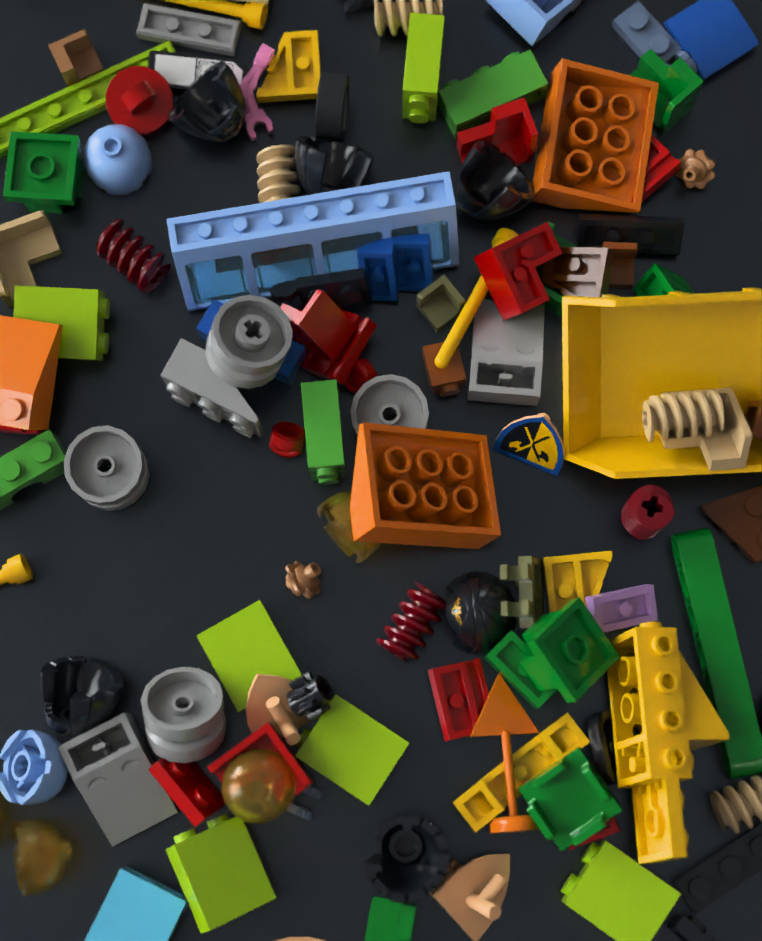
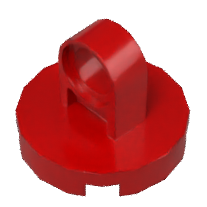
M131 66L119 71L110 80L105 93L106 109L112 122L134 128L140 135H149L159 131L168 122L169 113L173 108V94L167 80L157 71L146 66Z

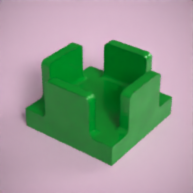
M10 131L3 191L4 199L8 202H22L30 212L44 210L45 213L62 214L63 205H75V197H82L85 171L84 164L80 158L81 139L79 135Z
M580 597L571 599L558 611L542 615L522 634L524 640L527 641V646L534 654L525 657L520 662L522 667L540 691L556 688L567 703L576 702L620 658Z
M580 746L518 789L527 801V811L548 841L553 839L561 852L572 844L577 846L604 828L610 818L623 810L621 804Z

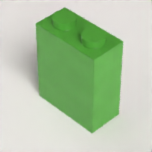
M337 379L301 383L307 461L312 481L319 480L320 485L337 484L340 482V478L347 477Z

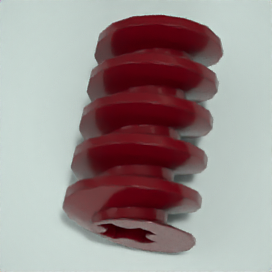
M118 218L99 236L96 243L97 254L100 258L107 259V263L111 267H117L119 274L127 276L131 284H138L137 288L142 293L151 292L167 276L171 269V264L161 265L165 258V254L162 252L152 257L155 249L153 244H148L142 249L141 247L145 241L142 235L132 240L131 238L135 232L133 227H128L121 231L125 222L122 218Z
M646 485L640 487L625 502L621 510L623 527L635 539L647 540L653 538L672 521L675 515L672 498L666 490L659 486Z
M417 582L414 583L420 591L408 589L406 592L412 603L405 601L399 603V607L404 615L393 613L391 616L397 627L385 626L383 629L389 640L377 638L375 642L404 662H406V658L418 660L420 656L413 647L427 646L421 634L433 635L435 633L428 623L430 621L441 623L442 619L436 611L437 609L445 610L446 602L439 595Z

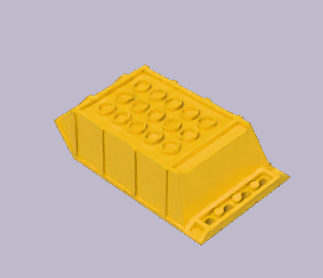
M746 287L742 288V291L695 294L669 291V295L620 297L613 294H603L602 297H562L563 446L565 460L614 479L762 472V440H751L746 468L709 471L700 447L664 449L658 431H655L653 442H648L642 422L644 401H648L652 395L660 397L665 392L732 387L742 412H744L748 400L762 401V289Z

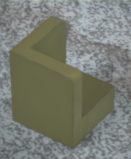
M445 274L416 295L417 309L437 333L458 318L466 303L465 299Z

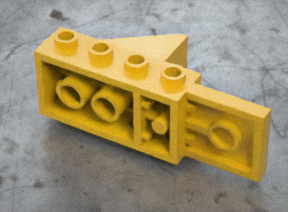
M661 622L641 623L640 627H634L609 640L620 656L607 670L618 788L632 789L639 864H653L687 857L688 834L684 828L682 814L684 795L680 789L679 782L693 778L694 758L691 751L729 740L728 730L679 651L677 628L662 627ZM633 727L638 729L640 735L634 736Z

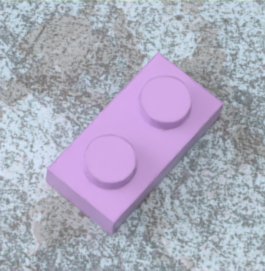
M644 584L585 597L587 609L603 632L658 620L654 585Z

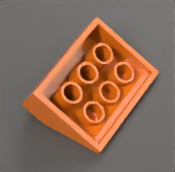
M562 58L549 76L532 182L534 194L536 195L533 201L566 209L639 213L659 83Z
M0 315V425L25 430L49 429L63 325Z
M362 422L359 425L350 501L353 540L355 542L479 549L500 537L501 531L487 435Z

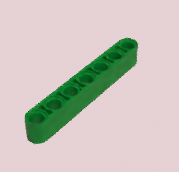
M706 527L672 534L673 554L707 697L729 733V740L719 743L725 771L730 780L762 774V737L712 533Z

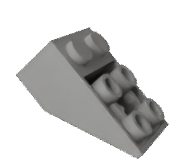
M483 299L474 316L467 400L537 406L541 395L545 304H540L522 314L503 320L494 301Z
M181 338L160 375L167 385L166 390L172 393L171 398L187 407H190L191 403L203 409L202 414L220 423L222 418L234 424L233 429L246 437L251 438L255 434L263 438L265 433L259 418L237 387L227 384L216 376L209 367L204 349Z
M122 713L58 746L75 785L112 847L179 813L172 798L148 770L155 764V761L132 714Z

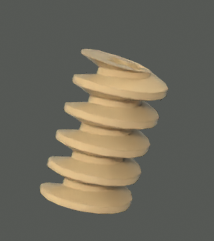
M374 0L375 28L378 36L383 37L386 27H389L392 36H396L399 26H402L405 36H408L410 13L442 15V0H435L434 2L433 0H422V2H419V0H409L408 2L406 0H395V2H392V0H382V2Z
M274 145L258 152L256 156L257 163L259 164L257 174L260 178L257 181V186L260 190L258 193V201L260 203L293 198L291 196L298 195L301 192L300 186L291 184L299 181L298 173L290 171L296 169L295 159L291 158L295 156V146Z
M709 390L705 395L701 391H695L691 397L686 392L679 393L677 398L672 394H666L662 400L657 395L650 396L648 401H644L642 409V422L648 442H653L655 431H659L663 441L668 440L670 430L674 431L677 440L683 438L684 428H688L691 438L697 437L699 427H702L706 437L711 436L713 426H716L718 431L722 432L724 427V409L721 396L715 390Z
M758 775L751 777L750 786L745 781H739L736 785L737 792L733 787L725 786L723 797L718 791L710 792L709 797L713 812L724 832L725 826L729 825L735 834L740 833L739 821H743L749 829H752L753 816L755 815L762 822V778Z

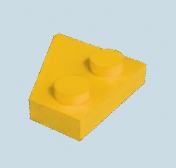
M317 30L283 33L278 44V52L272 58L267 68L268 73L262 87H259L256 92L258 103L317 99L321 76Z
M612 551L543 557L548 612L558 611L571 599L579 597L586 606L585 597L599 594L609 563L613 557Z

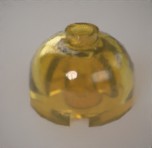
M342 491L331 496L316 507L319 518L325 514L329 523L324 528L336 545L348 557L354 553L358 555L355 562L361 563L380 547L381 543L355 542L353 540L350 513L352 491Z
M253 748L241 752L229 762L223 774L221 791L226 806L236 817L248 823L263 824L276 820L290 808L295 797L297 779L294 771L282 754L271 749Z
M26 819L12 822L11 841L18 839V844H15V851L12 852L19 891L22 890V897L37 895L50 890L62 878L65 871V862L72 860L69 839H62L58 829L48 821Z

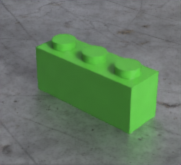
M531 50L521 54L520 52H514L506 56L497 65L480 67L473 72L472 76L461 81L455 79L446 83L438 91V107L456 139L457 132L490 122L491 109L493 107L524 97L529 106L546 98L548 82Z

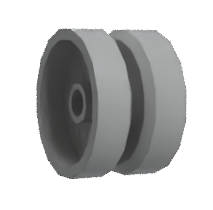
M244 295L234 297L223 304L213 320L206 341L205 355L211 370L220 380L227 384L245 389L263 386L274 379L292 344L293 330L288 316L277 304L260 296Z
M393 374L376 376L364 383L354 395L350 410L353 433L356 440H358L359 425L362 422L428 428L429 410L427 399L419 386L402 376ZM387 414H394L395 419L387 421Z
M108 425L92 427L78 434L68 446L64 458L65 477L71 489L95 508L105 511L122 510L135 503L146 491L150 478L149 461L137 442L122 429ZM111 464V469L105 472L107 471L106 466Z
M179 667L160 673L146 685L141 697L144 725L148 745L157 756L169 762L189 763L202 760L216 751L224 740L226 720L221 685L212 674L199 668Z

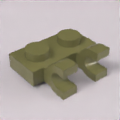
M518 556V566L500 565V580L515 581L516 586L519 587V601H500L501 616L515 617L520 629L527 630L544 615L543 561L534 556Z

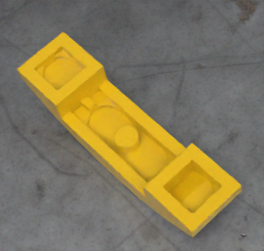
M568 712L512 754L516 798L522 795L518 790L520 786L580 746L582 749L590 743ZM504 761L452 802L475 833L508 806Z

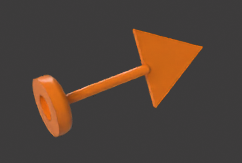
M500 673L494 681L470 737L501 736L509 816L492 819L489 822V834L536 831L540 829L530 815H518L510 735L538 734L539 731Z

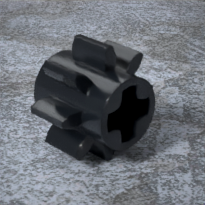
M308 671L289 683L293 690L288 692L287 701L291 710L296 715L303 716L307 714L311 721L331 709L328 701L332 700L333 691L329 682L323 676L318 675L313 678L312 673Z

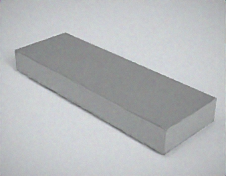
M144 3L136 34L138 39L158 43L170 40L174 46L235 57L242 24L238 20Z

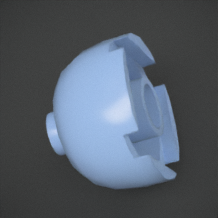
M111 124L98 129L88 138L84 147V167L95 186L97 185L111 195H126L138 190L143 185V181L147 178L148 173L149 175L151 174L153 156L146 140L134 128L123 124Z
M20 730L7 740L0 754V760H5L3 772H0V791L7 801L22 805H36L51 800L61 791L69 771L58 749V746L62 744L54 736L37 730Z

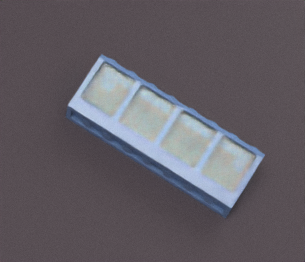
M449 171L166 219L171 252L188 311L206 309L213 299L225 304L234 297L244 295L271 298L270 291L276 283L296 280L298 277L358 269V247L377 240L401 235L430 234L434 270L459 266L456 203Z

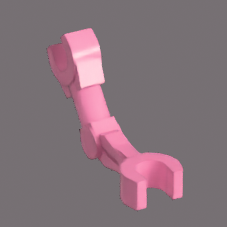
M262 43L255 56L254 65L250 72L243 78L240 84L246 104L247 134L252 141L257 140L254 127L257 124H263L269 135L273 133L272 121L262 108L259 109L253 93L257 89L258 80L263 71L267 70L272 58L275 56L273 54L275 49Z

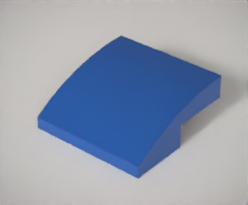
M698 0L663 22L669 35L680 45L682 51L687 52L690 58L693 59L698 68L696 74L702 80L759 45L750 26L731 0Z
M430 234L395 236L377 240L357 248L359 268H363L366 272L373 292L372 300L398 301L399 291H422L435 281Z

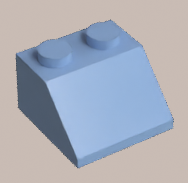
M579 0L486 1L533 46L551 32Z

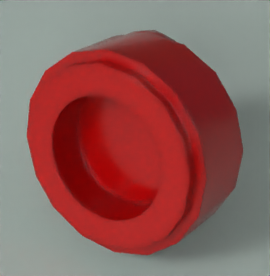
M358 358L344 384L350 392L356 394L364 383L378 376L368 360Z
M285 421L274 424L269 441L271 450L282 457L293 458L299 456L306 440L305 430L293 422Z

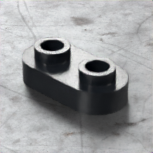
M611 710L594 713L590 717L588 734L597 772L607 785H616L617 773Z

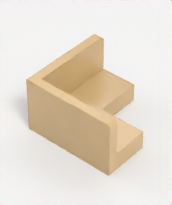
M39 210L0 225V298L8 307L14 306L15 285L38 286L31 265L63 254L53 225L44 210Z
M732 387L665 392L660 395L662 400L666 394H672L677 398L678 394L686 392L691 397L695 391H701L704 395L709 390L717 391L721 396L724 409L723 431L720 432L716 426H713L711 436L706 437L702 427H699L697 437L691 438L688 428H684L683 438L677 440L674 431L670 430L667 441H663L660 436L664 449L700 447L709 471L746 468L752 433Z

